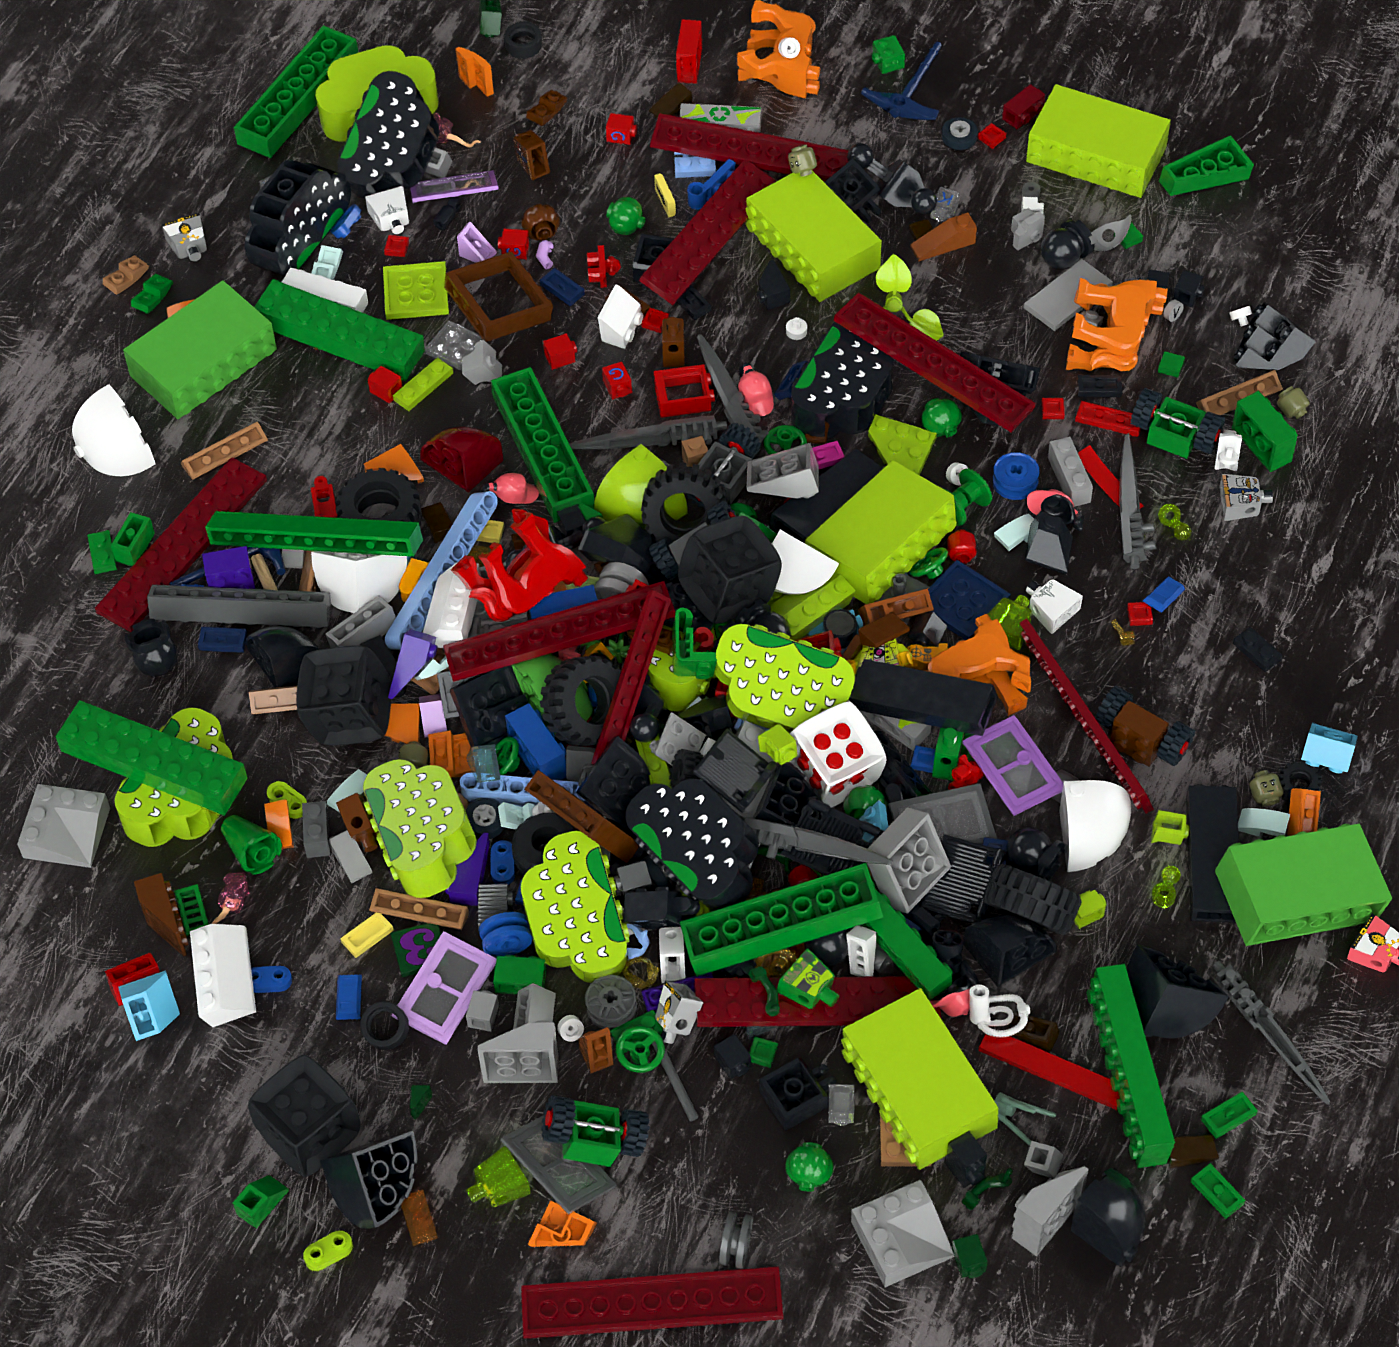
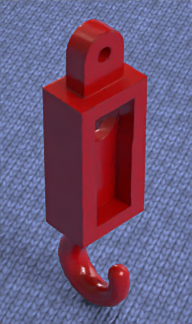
M318 476L314 479L315 487H311L315 517L337 518L333 486L328 484L326 477ZM330 497L329 500L326 502H319L317 500L321 498Z

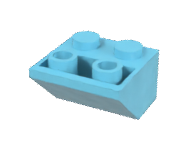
M166 971L118 987L136 1041L160 1033L180 1015Z

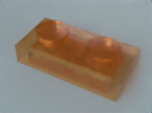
M420 1190L409 1194L408 1198L402 1202L401 1207L413 1246L437 1239V1233L424 1191Z

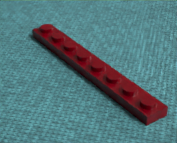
M650 590L647 593L591 761L592 765H595L613 737L619 736L625 742L671 602L670 598L654 590Z

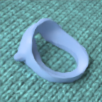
M626 923L627 928L634 932L638 942L643 946L641 949L627 948L628 961L631 962L632 959L640 957L645 953L650 941L647 936L648 930L643 931L635 925Z

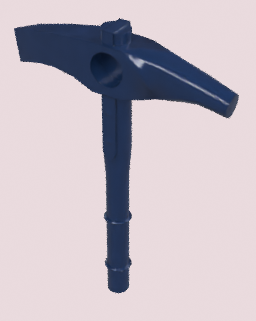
M935 42L932 48L929 49V53L923 62L920 63V67L901 94L875 92L866 87L862 89L861 94L886 112H889L894 118L900 116L910 119L936 120L939 110L922 106L914 102L910 97L926 70L929 69L933 59L938 55L942 47L941 43Z
M247 547L249 557L260 553L264 558L271 561L278 575H283L286 572L280 549ZM202 566V568L170 582L169 585H187L204 577V567Z

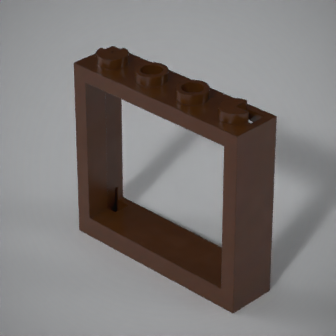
M512 251L446 272L444 288L485 342L551 320L553 309L551 300L547 299L541 287L535 283L531 274L525 270L520 259L516 258ZM508 270L535 306L490 321L464 284Z
M538 770L524 790L625 863L630 861L640 847L632 837Z

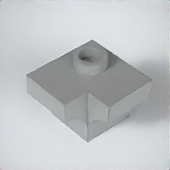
M1028 208L1012 217L1013 246L1017 250L1037 242L1043 237L1045 216L1040 211L1033 213Z
M482 340L476 343L475 349L469 355L463 357L462 374L474 385L481 382H491L493 379L502 377V364L496 360V351Z

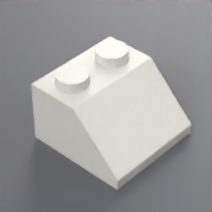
M618 285L614 286L598 316V323L603 342L625 349L628 342L633 340L634 330L637 325L639 326L642 323L643 313L641 312L640 303Z

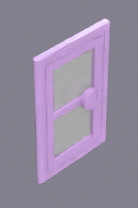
M443 931L397 1005L405 1012L409 1020V1026L447 1045L468 1010L473 991H480L494 968L497 958ZM392 1013L391 1016L397 1019V1017Z

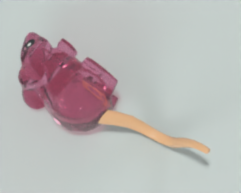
M437 112L433 115L440 128L438 143L454 140L466 147H473L476 143H480L479 140H475L471 144L464 142L451 132L453 124L448 119H440L441 117Z
M244 872L228 873L224 877L223 881L226 885L218 897V905L222 912L212 924H217L223 920L229 911L239 914L245 904L244 897L250 892L247 889L248 881Z

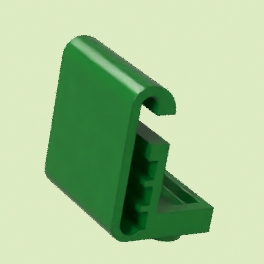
M679 608L675 613L672 629L673 673L677 676H696L697 679L713 677L717 662L716 652H693V628H691L693 615L690 610ZM679 627L683 629V634H685L684 640H679Z

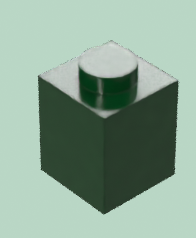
M978 1234L953 1240L952 1251L961 1278L968 1276L969 1278H976L986 1272L988 1261Z

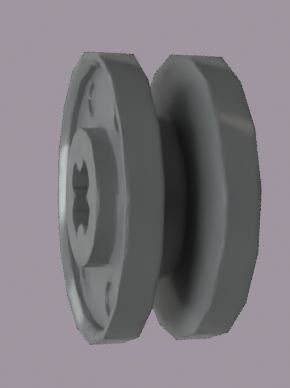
M617 975L602 976L594 980L585 994L587 1015L597 1027L601 1029L608 1027L609 1030H612L635 1018L637 1012L635 989L624 977Z
M729 1211L723 1231L719 1264L727 1265L731 1255H735L736 1267L744 1268L750 1245L753 1215L746 1214L742 1224L739 1225L737 1224V1212Z

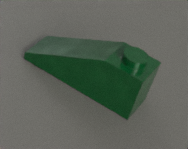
M479 0V31L485 37L500 36L502 14L500 0Z

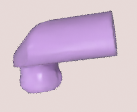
M547 240L539 243L536 258L544 269H549L553 265V262L548 257V253L552 252L551 249L554 246L552 242Z

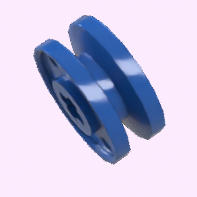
M1012 452L1001 456L996 461L993 469V487L1002 497L1010 500H1023L1027 498L1029 493L1037 490L1039 484V465L1031 456L1020 452Z
M503 912L493 915L481 923L478 931L481 940H483L482 947L484 952L497 957L514 955L525 950L533 940L531 931L528 929L527 917L519 912Z

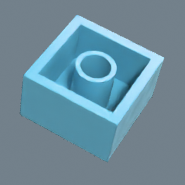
M1312 723L1301 759L1305 760V763L1310 766L1319 767L1323 765L1329 767V770L1335 773L1348 772L1358 736Z

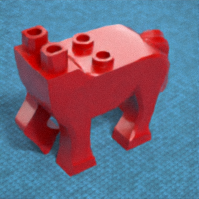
M522 509L512 510L514 523L510 527L521 537L527 546L512 560L506 570L502 563L504 550L502 545L496 542L489 546L491 551L488 554L482 553L478 556L485 566L488 578H482L478 574L476 561L473 556L465 555L450 569L460 578L465 587L471 590L468 597L480 600L484 604L488 616L495 622H504L511 618L513 614L527 612L544 597L552 594L555 590L554 587L561 581L567 585L573 583L575 586L580 587L588 579L583 571L586 568L584 563L570 549L550 541L548 521Z

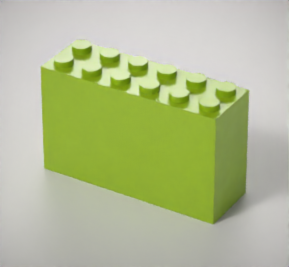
M1055 84L1029 133L1026 162L1141 198L1166 150L1171 120Z
M813 171L812 174L803 177L800 176V173H791L747 197L746 213L748 219L746 226L748 230L758 237L762 245H766L770 249L772 255L778 258L783 263L785 269L790 270L795 275L796 280L802 283L807 288L809 294L815 296L819 302L880 268L882 240Z
M892 460L805 539V544L839 563L834 573L841 574L856 590L853 597L865 604L873 603L879 600L883 593L893 586V578H895L896 574L909 572L917 561L923 559L932 547L938 545L947 533L954 530L957 525L954 495Z
M921 988L843 1028V1039H841L844 1047L842 1054L847 1063L852 1062L858 1081L865 1083L872 1103L877 1102L883 1121L890 1123L896 1142L898 1144L902 1142L906 1149L904 1152L910 1164L915 1163L918 1170L947 1156L948 1144L966 1132L970 1131L977 1140L998 1128V1106Z

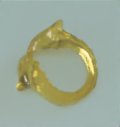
M636 957L630 959L625 964L623 975L633 987L644 989L655 983L661 968L655 967L651 960L646 957ZM643 962L647 965V982H644L641 978L628 971L633 963Z

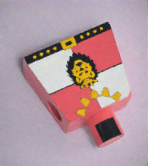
M1371 914L1352 944L1347 959L1374 970L1386 972L1391 962L1399 965V932L1376 915Z

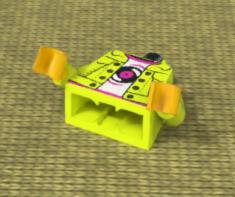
M896 638L877 648L863 645L862 650L859 651L854 660H847L852 666L854 674L861 667L864 659L903 667L907 664H913L912 654L903 644H898Z

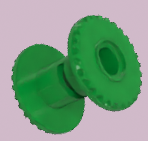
M970 468L963 469L959 473L961 486L951 493L954 495L956 526H961L966 522L964 509L972 502L980 506H988L992 500V492L986 481L979 473Z

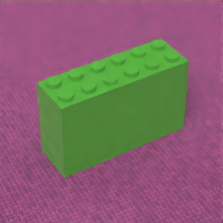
M223 280L123 349L130 377L176 419L189 414L192 409L204 403L213 394L221 391L227 384L238 379L241 374L255 367L258 362L277 350L272 323Z
M1343 824L1332 829L1324 827L1315 832L1307 833L1302 831L1292 836L1285 837V835H1280L1270 840L1257 839L1247 844L1235 843L1228 847V850L1215 869L1245 946L1366 924L1371 914L1380 917L1392 900V896L1360 824Z

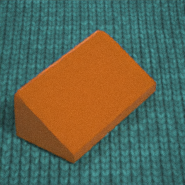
M1296 788L1291 790L1287 835L1292 836L1302 831L1307 833L1317 831L1321 791Z
M287 799L264 804L267 830L275 833L281 839L282 849L293 848Z

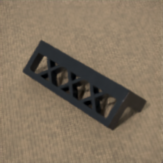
M874 731L886 755V764L878 779L886 789L887 785L891 783L897 784L903 800L932 794L883 731Z

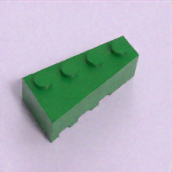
M1230 135L1164 166L1159 182L1168 194L1173 196L1248 180L1254 164Z

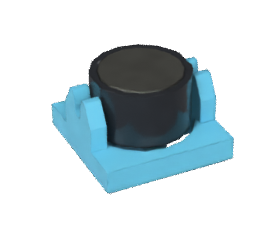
M840 608L829 612L824 617V621L811 630L808 636L832 630L834 638H839L841 648L845 647L841 651L843 655L854 636L859 635L858 629L863 627V621L860 615L855 616L853 609L847 611Z

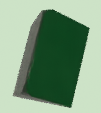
M412 1085L410 1111L413 1119L419 1117L432 1098L430 1085Z

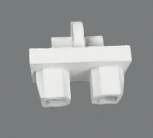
M1224 430L1223 433L1219 434L1215 469L1237 471L1242 435H1237L1236 431Z

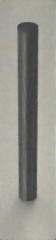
M653 1042L652 1045L657 1053V1044ZM665 1049L661 1064L689 1121H694L698 1118V1114Z

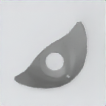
M1131 214L1126 219L1107 223L1091 232L1092 236L1089 238L1091 245L1095 244L1094 250L1111 251L1116 249L1128 232ZM1107 229H1112L1115 232V238L1111 242H1106L1102 238L1103 232Z

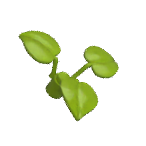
M892 254L876 274L877 286L884 292H890L886 296L883 308L893 313L902 311L906 319L910 321V325L932 339L939 340L943 337L944 333L940 320L933 311L920 309L914 313L912 319L905 310V307L902 306V296L898 292H906L910 288L912 277L904 261L897 255Z

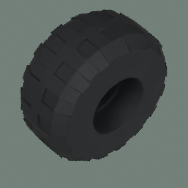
M540 813L527 818L517 827L512 838V854L516 867L524 876L532 867L543 864V853L536 850L539 846L548 843L557 835L579 830L556 813Z

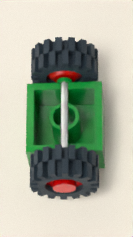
M1148 388L1142 390L1131 416V425L1149 430L1147 444L1186 459L1193 447L1212 454L1218 443L1219 434L1223 431L1225 417L1209 411H1203L1168 397L1165 398L1161 405V393Z
M554 1095L549 1097L545 1105L546 1110L543 1112L542 1137L544 1141L562 1144L563 1159L611 1167L618 1154L640 1157L641 1153L644 1152V1147L647 1144L646 1139L649 1136L647 1132L650 1127L648 1126L649 1118L646 1112L625 1109V1111H622V1116L620 1115L619 1117V1108L575 1101L570 1098Z

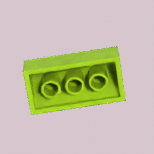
M833 573L829 580L818 589L799 595L786 594L771 604L770 607L771 611L778 613L786 619L790 625L791 640H797L822 623L824 617L829 612L840 608L843 609L849 605L856 590L841 574Z

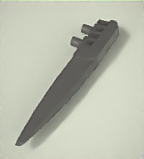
M698 334L697 338L704 361L725 407L724 413L730 424L738 423L739 426L743 424L744 428L749 427L750 432H755V437H759V442H762L769 432L756 426L760 422V415L748 411L749 404L742 403L744 396L738 391L725 366L701 334Z
M714 415L664 421L660 425L603 434L569 443L571 449L637 447L640 444L643 446H667L670 442L673 445H677V440L684 441L703 436L705 444L710 445L712 444L711 436H713V440L718 439L717 431L726 430L727 422H716Z
M1127 433L1123 443L1119 485L1123 559L1130 563L1132 569H1138L1140 567L1139 562L1147 560L1146 551L1157 549L1155 540L1146 542L1144 538L1146 532L1155 531L1154 522L1144 524L1141 516L1130 435Z
M746 817L744 820L756 833L759 844L768 847L766 857L770 859L776 858L778 849L782 848L786 851H791L792 846H794L796 850L852 861L893 865L892 860L885 856L830 835L752 817Z
M1221 961L1216 962L1213 965L1217 972L1215 980L1255 1030L1258 1028L1270 1044L1325 1104L1330 1105V1100L1296 1047L1273 1019L1274 1014L1263 1005L1260 999L1258 1000L1255 992L1250 990L1247 982L1243 981L1239 972H1236L1231 964L1225 968Z

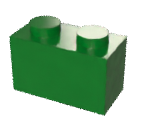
M130 512L111 544L116 562L133 566L143 555L155 534L150 518Z
M514 955L497 956L493 980L495 993L518 995V990L532 983L545 988L547 972L545 959L536 956L528 958L516 957Z

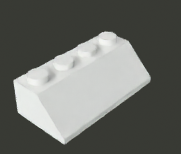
M476 563L478 574L481 576L479 563ZM453 566L438 576L423 633L437 637L435 645H438V648H444L443 645L468 638L478 601L476 598L468 597L471 590H468L460 578L450 570Z
M209 924L190 931L199 1017L210 1026L215 1027L255 1013L256 1005L246 927L242 925Z

